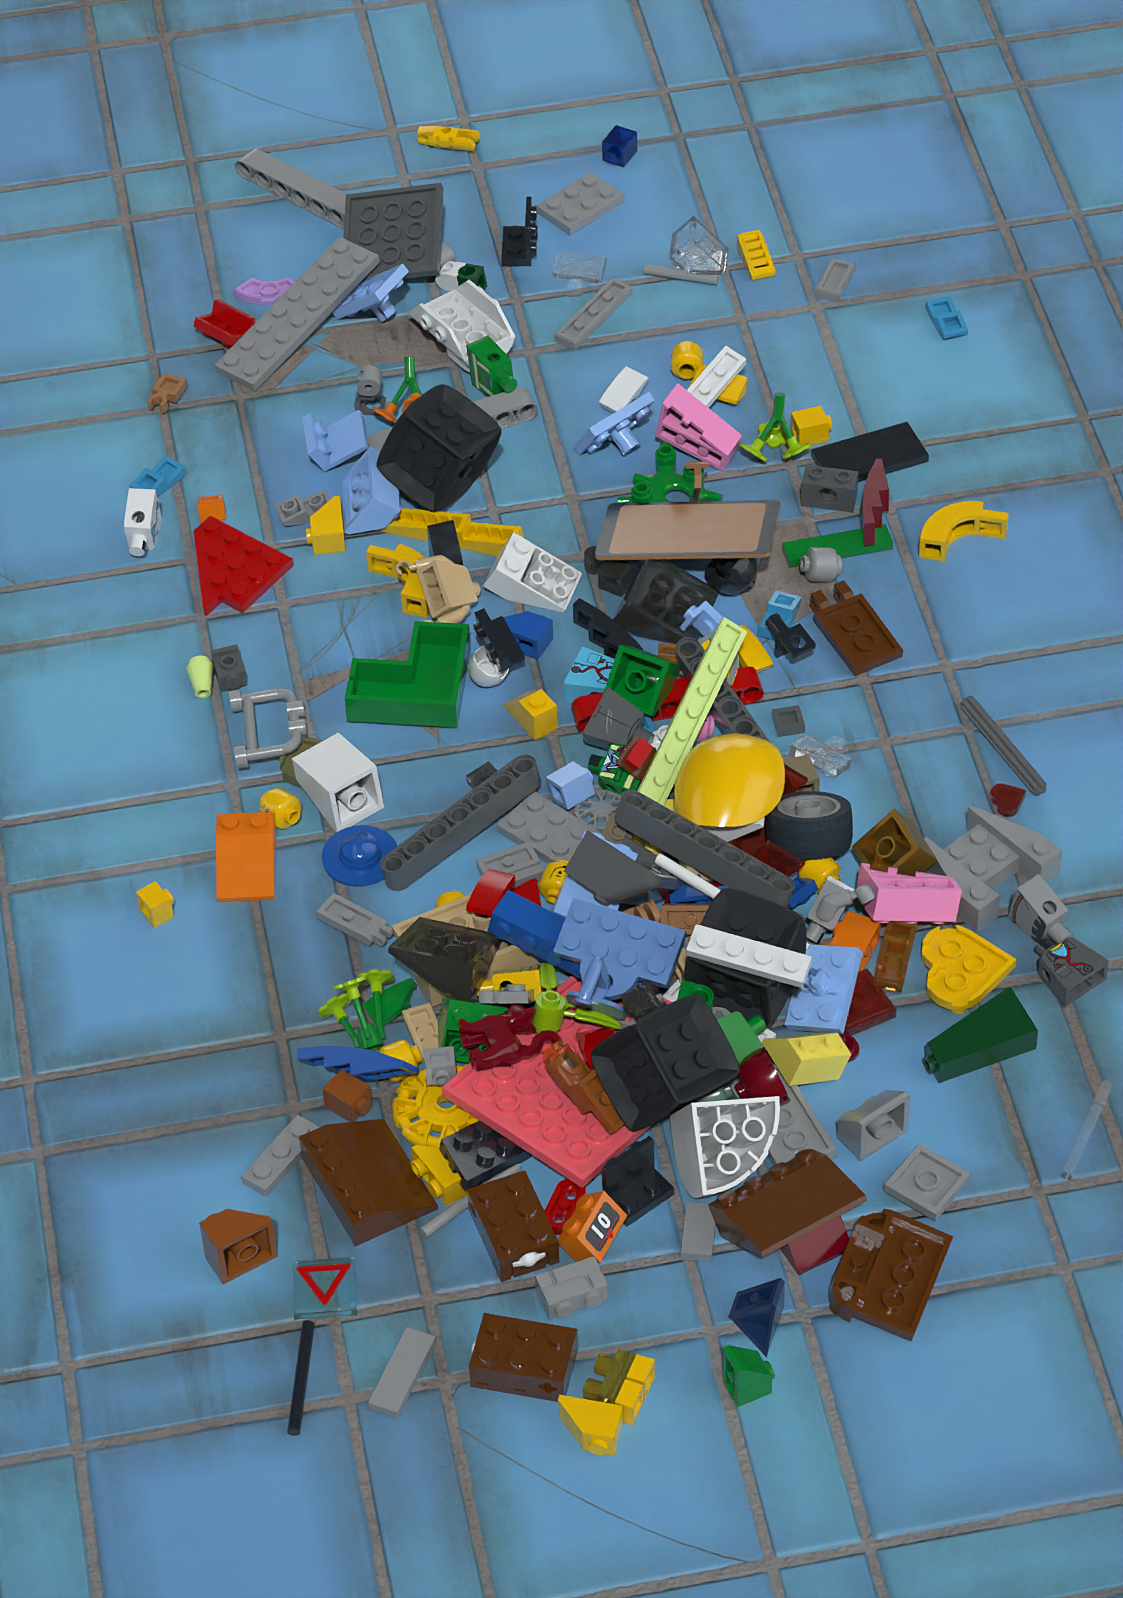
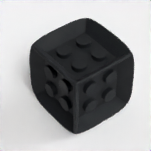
M440 384L434 386L413 401L397 419L382 446L376 467L388 481L416 503L430 511L438 512L451 505L468 491L474 481L481 475L499 442L502 429L489 414L462 393L448 385Z
M721 889L713 899L700 923L704 927L797 953H806V924L799 914L775 902L741 890ZM690 956L687 957L685 963V981L702 984L712 989L714 993L713 1007L725 1008L730 1013L739 1011L746 1021L757 1014L764 1020L766 1028H769L775 1022L794 987L790 984Z
M698 994L683 997L643 1017L636 1024L627 1026L606 1038L594 1047L590 1053L592 1065L602 1087L617 1114L631 1131L642 1130L658 1123L689 1105L695 1098L706 1097L727 1085L740 1073L737 1058L727 1037L709 1006Z

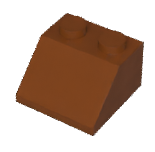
M225 1209L219 1213L211 1214L205 1220L199 1222L205 1259L222 1284L278 1257L273 1221L270 1216Z

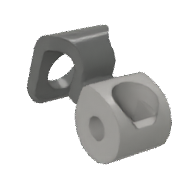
M368 365L360 369L354 407L356 411L360 410L363 415L380 416V414L367 407V404L371 402L379 403L380 407L378 409H384L386 397L376 396L380 390L382 372L378 367Z

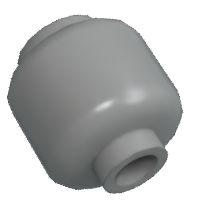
M811 547L807 550L805 556H802L800 559V570L805 573L807 580L811 582L829 583L841 573V556L837 555L833 548Z

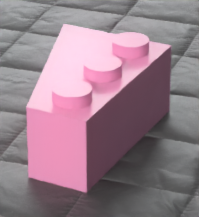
M678 383L662 403L655 436L703 462H709V465L724 472L738 452L742 435Z
M860 864L856 889L866 884L875 893V897L872 900L863 904V907L873 921L879 923L903 921L909 924H915L917 921H930L934 924L956 922L962 889L953 877L917 871L914 877L897 874V868L888 867V871L883 872L870 870V864Z

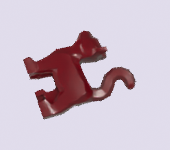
M513 1003L502 1014L488 1015L475 1022L469 1023L465 1019L458 1020L459 1038L463 1048H472L483 1043L487 1047L482 1051L479 1048L468 1051L471 1067L476 1070L497 1066H511L521 1059L538 1054L544 1042H551L559 1049L563 1041L555 1031L545 1030L535 1035L529 1046L522 1045L515 1033H537L536 1028L532 1024V1017L535 1015L536 1009L535 1007L527 1008L519 1003Z

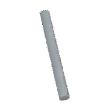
M518 1163L490 1177L481 1184L518 1173L521 1170V1166ZM466 1194L420 1227L421 1235L424 1238H428L468 1209V1195Z

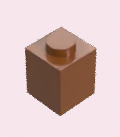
M342 1069L322 1088L324 1106L348 1122H355L360 1116H364L372 1105L370 1086Z

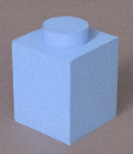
M573 761L546 777L552 801L567 810L595 794L592 784L594 779L591 772Z

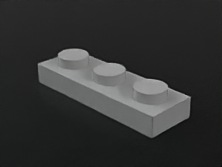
M297 1115L241 1175L242 1183L267 1197L302 1159L299 1136L320 1127Z

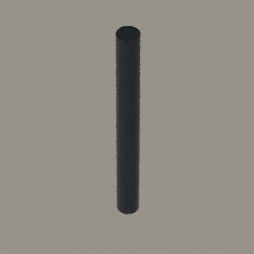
M310 1320L303 1321L301 1327L287 1433L292 1436L299 1435L301 1430L315 1323Z

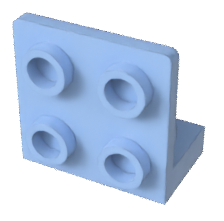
M360 410L327 427L323 421H318L311 413L302 417L308 455L324 472L360 454L369 447L363 413Z

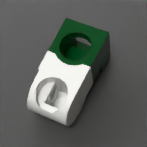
M448 261L440 270V275L435 277L437 285L445 291H452L468 280L483 290L487 288L484 266Z

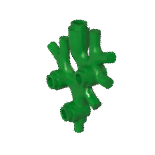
M662 441L655 452V469L657 473L654 476L635 473L633 477L635 485L631 489V496L618 497V503L671 502L666 498V494L673 490L686 492L691 502L695 483L694 468L686 469L685 466L683 468V475L677 474L676 451L669 443ZM701 468L702 487L699 501H722L723 494L704 489V468Z

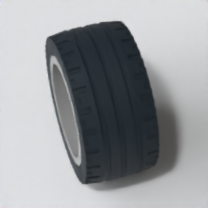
M801 791L783 794L778 805L766 815V838L769 849L777 855L800 860L829 858L846 852L851 847L853 837V815L850 802L842 796L820 791Z

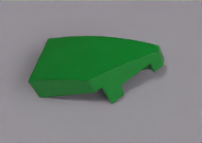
M412 978L383 990L381 994L383 1027L402 1014L403 1010L411 1008L409 1004L412 991L416 990L417 987L416 982ZM373 996L362 1005L376 1024Z

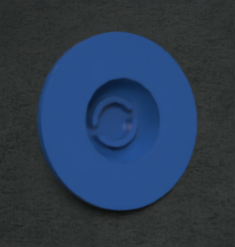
M367 825L351 826L338 831L328 839L322 851L323 867L332 879L341 884L354 887L373 885L384 880L380 862L385 855L397 847V843L390 834L380 828Z

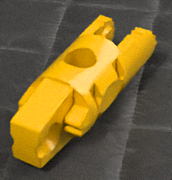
M420 126L417 131L418 143L435 148L474 151L475 143L478 142L481 134L470 129Z

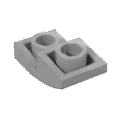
M326 489L304 500H301L299 494L276 504L275 507L284 526L310 523V517L330 500Z

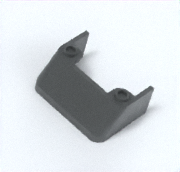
M590 831L585 833L563 871L595 892L594 897L607 905L611 901L631 904L633 906H638L650 900L656 902L665 899L686 883L656 865L654 862L657 855L631 838L625 836L620 844L630 847L632 852L638 854L636 861Z

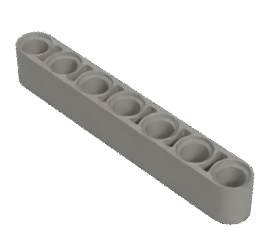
M523 387L516 388L510 393L505 391L474 401L477 406L498 423L501 429L527 422L538 413V406L528 390ZM392 427L369 434L367 436L368 446L381 451Z

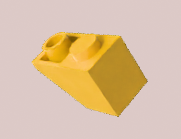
M423 1145L411 1147L412 1161L410 1166L418 1178L422 1177L426 1181L428 1190L434 1198L439 1197L443 1204L448 1206L467 1194V1190L462 1189L460 1186V1175L451 1171L448 1160L443 1157L439 1148Z

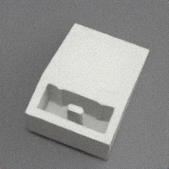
M513 532L500 549L483 587L505 600L565 612L582 573Z

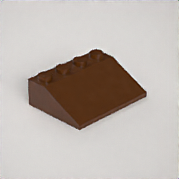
M384 1119L326 1124L299 1136L302 1159L354 1246H358L438 1210L437 1203L422 1179L418 1178L413 1172L410 1160Z
M804 1149L799 1151L795 1158L790 1161L773 1165L769 1169L770 1171L762 1176L751 1177L743 1183V1186L718 1195L717 1200L708 1205L720 1237L764 1257L866 1202L867 1197L826 1154L814 1149Z

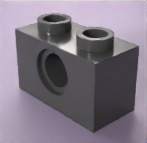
M811 465L805 466L801 483V506L854 512L858 495V471Z

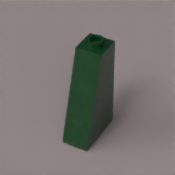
M1010 987L927 1042L926 1056L923 1057L924 1066L929 1074L933 1073L938 1083H942L1035 1050L1037 1047L1038 1029Z

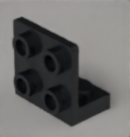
M532 196L526 197L525 226H503L502 267L532 266V256H537V241H533L538 240V225H536V222H533L537 221V206H532Z
M650 1136L642 1141L633 1143L620 1156L609 1159L602 1168L603 1191L627 1214L623 1222L626 1227L674 1195V1187L655 1169L654 1140Z

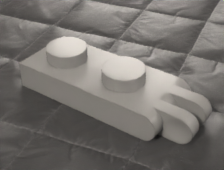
M335 893L316 911L318 920L366 945H371L373 942L379 946H384L387 939H390L394 934L392 929L388 927L385 919Z

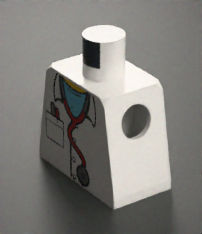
M129 488L124 531L129 553L134 556H143L145 550L156 548L162 516L156 490Z

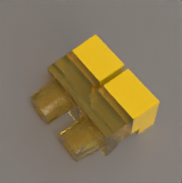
M618 1349L615 1356L599 1353L594 1365V1374L604 1376L605 1379L601 1382L587 1378L583 1387V1398L623 1406V1422L634 1425L655 1379V1359Z

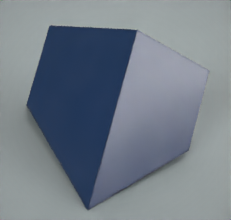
M782 1278L737 1292L728 1316L766 1358L784 1309L785 1281Z

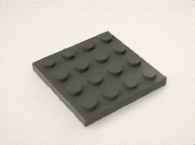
M441 183L346 194L343 238L378 254L380 260L378 265L362 281L400 264H404L409 271L402 279L440 275L444 191Z

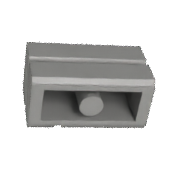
M595 1256L535 1276L536 1294L541 1305H543L548 1319L555 1317L567 1318L576 1310L584 1307L596 1308L605 1300H608L607 1282L602 1271H600Z

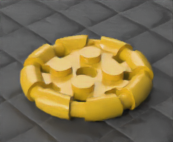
M465 1064V1066L456 1065V1074L468 1064ZM423 1069L418 1074L408 1075L396 1090L397 1097L392 1101V1116L396 1127L403 1130L402 1136L413 1145L439 1148L441 1139L479 1121V1119L456 1104L450 1108H441L439 1104L450 1100L442 1096V1086H427L426 1071ZM416 1117L419 1118V1120L413 1123L411 1122L412 1119ZM432 1131L441 1132L440 1137L431 1136Z

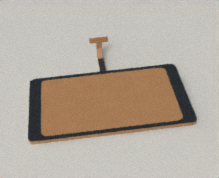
M686 462V469L694 468L695 474L694 492L691 502L612 503L608 505L595 551V558L597 560L765 558L771 554L780 511V502L777 500L699 501L702 487L701 468H709V462Z

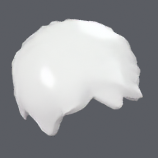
M485 646L480 647L471 655L467 666L470 678L482 687L499 685L509 671V668L501 671L495 659L490 660Z

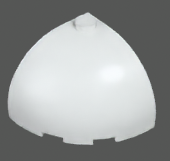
M779 1096L690 1103L669 1116L678 1172L686 1191L692 1197H707L726 1191L738 1185L756 1171L768 1155L773 1138L777 1134L780 1115Z

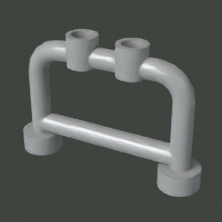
M285 688L241 694L240 689L229 691L232 712L243 711L246 745L234 746L238 769L249 767V761L292 753L301 744L302 736L308 735L305 718H299L305 716L303 700L298 701L292 691ZM277 699L286 700L290 740L284 744L258 748L253 704Z

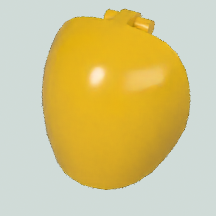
M739 733L723 734L704 740L692 748L679 769L674 789V812L697 825L744 826L762 819L778 805L783 794L785 768L779 750L765 739Z

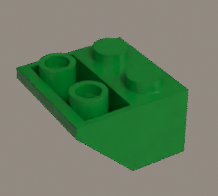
M443 995L438 1020V1048L453 1046L455 1061L470 1063L468 1059L469 1050L479 1048L482 1051L487 1047L483 1043L472 1048H463L459 1038L458 1020L465 1019L471 1023L488 1015L502 1014L508 1008L502 1004L479 1003V1000Z

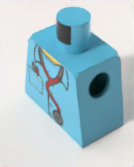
M582 647L564 681V702L572 703L578 697L604 692L615 659Z

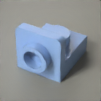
M705 601L698 608L693 605L683 615V618L686 620L680 626V629L684 632L693 625L703 636H706L708 633L716 630L723 617Z

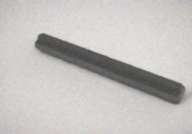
M973 696L964 698L961 701V708L1025 785L1036 796L1044 793L1047 790V783L979 702Z

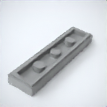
M611 278L554 334V341L576 350L633 294V287Z

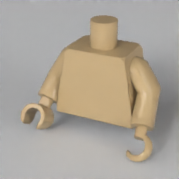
M443 555L415 559V563L412 564L409 561L402 560L396 565V572L399 575H403L399 570V567L402 565L408 566L410 571L417 570L432 618H437L435 622L460 623L470 612V606L477 602V597L481 591L480 585L477 582L471 581L469 571L465 566L455 564Z

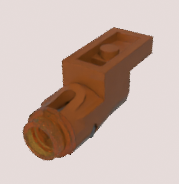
M559 1039L541 1053L545 1059L543 1063L556 1084L569 1096L581 1114L592 1111L609 1135L624 1125V1122L617 1114L602 1087L594 1068L590 1070L582 1058L572 1051L568 1044L564 1045L561 1039Z

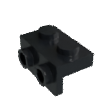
M485 608L474 612L477 622L473 625L474 630L480 640L484 639L486 643L485 650L490 660L495 659L501 671L525 660V655L503 616L491 620Z

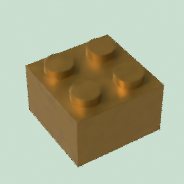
M896 809L890 811L852 845L861 862L870 864V870L887 872L888 867L897 868V874L915 877L916 871L924 873L938 860L914 822Z

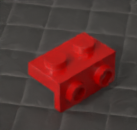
M218 299L214 300L210 314L195 317L193 327L203 331L202 333L205 336L220 340L224 346L232 347L255 324V318Z

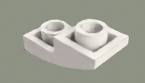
M626 366L603 394L599 401V406L612 413L617 412L630 404L633 399L636 400L649 378Z

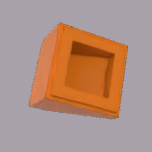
M218 494L197 498L200 522L205 521L210 515L218 520L226 518L223 495Z

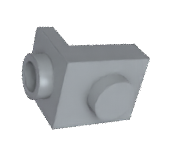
M454 1047L423 1049L427 1086L445 1085L456 1075Z

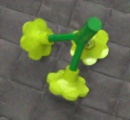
M778 392L775 393L773 416L767 423L759 425L758 432L760 434L758 438H755L752 445L740 442L739 446L766 462L768 459L761 452L764 444L773 449L778 448L779 445L788 444L789 449L782 454L783 459L811 447L810 442L805 444L798 443L796 436H792L783 416L785 394Z

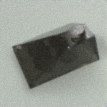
M644 559L623 597L613 620L626 631L639 637L677 644L678 641L686 637H692L698 641L701 633L693 625L684 632L680 629V626L686 620L683 618V615L693 605L698 608L705 601L713 607L719 592L666 559Z
M419 917L389 946L388 953L440 992L451 994L455 999L464 1000L470 999L480 989L502 939L487 931Z

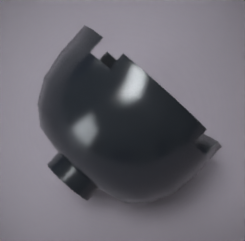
M713 558L705 569V574L708 576V578H705V581L718 592L727 595L738 594L742 591L747 592L755 584L754 579L758 572L757 559Z

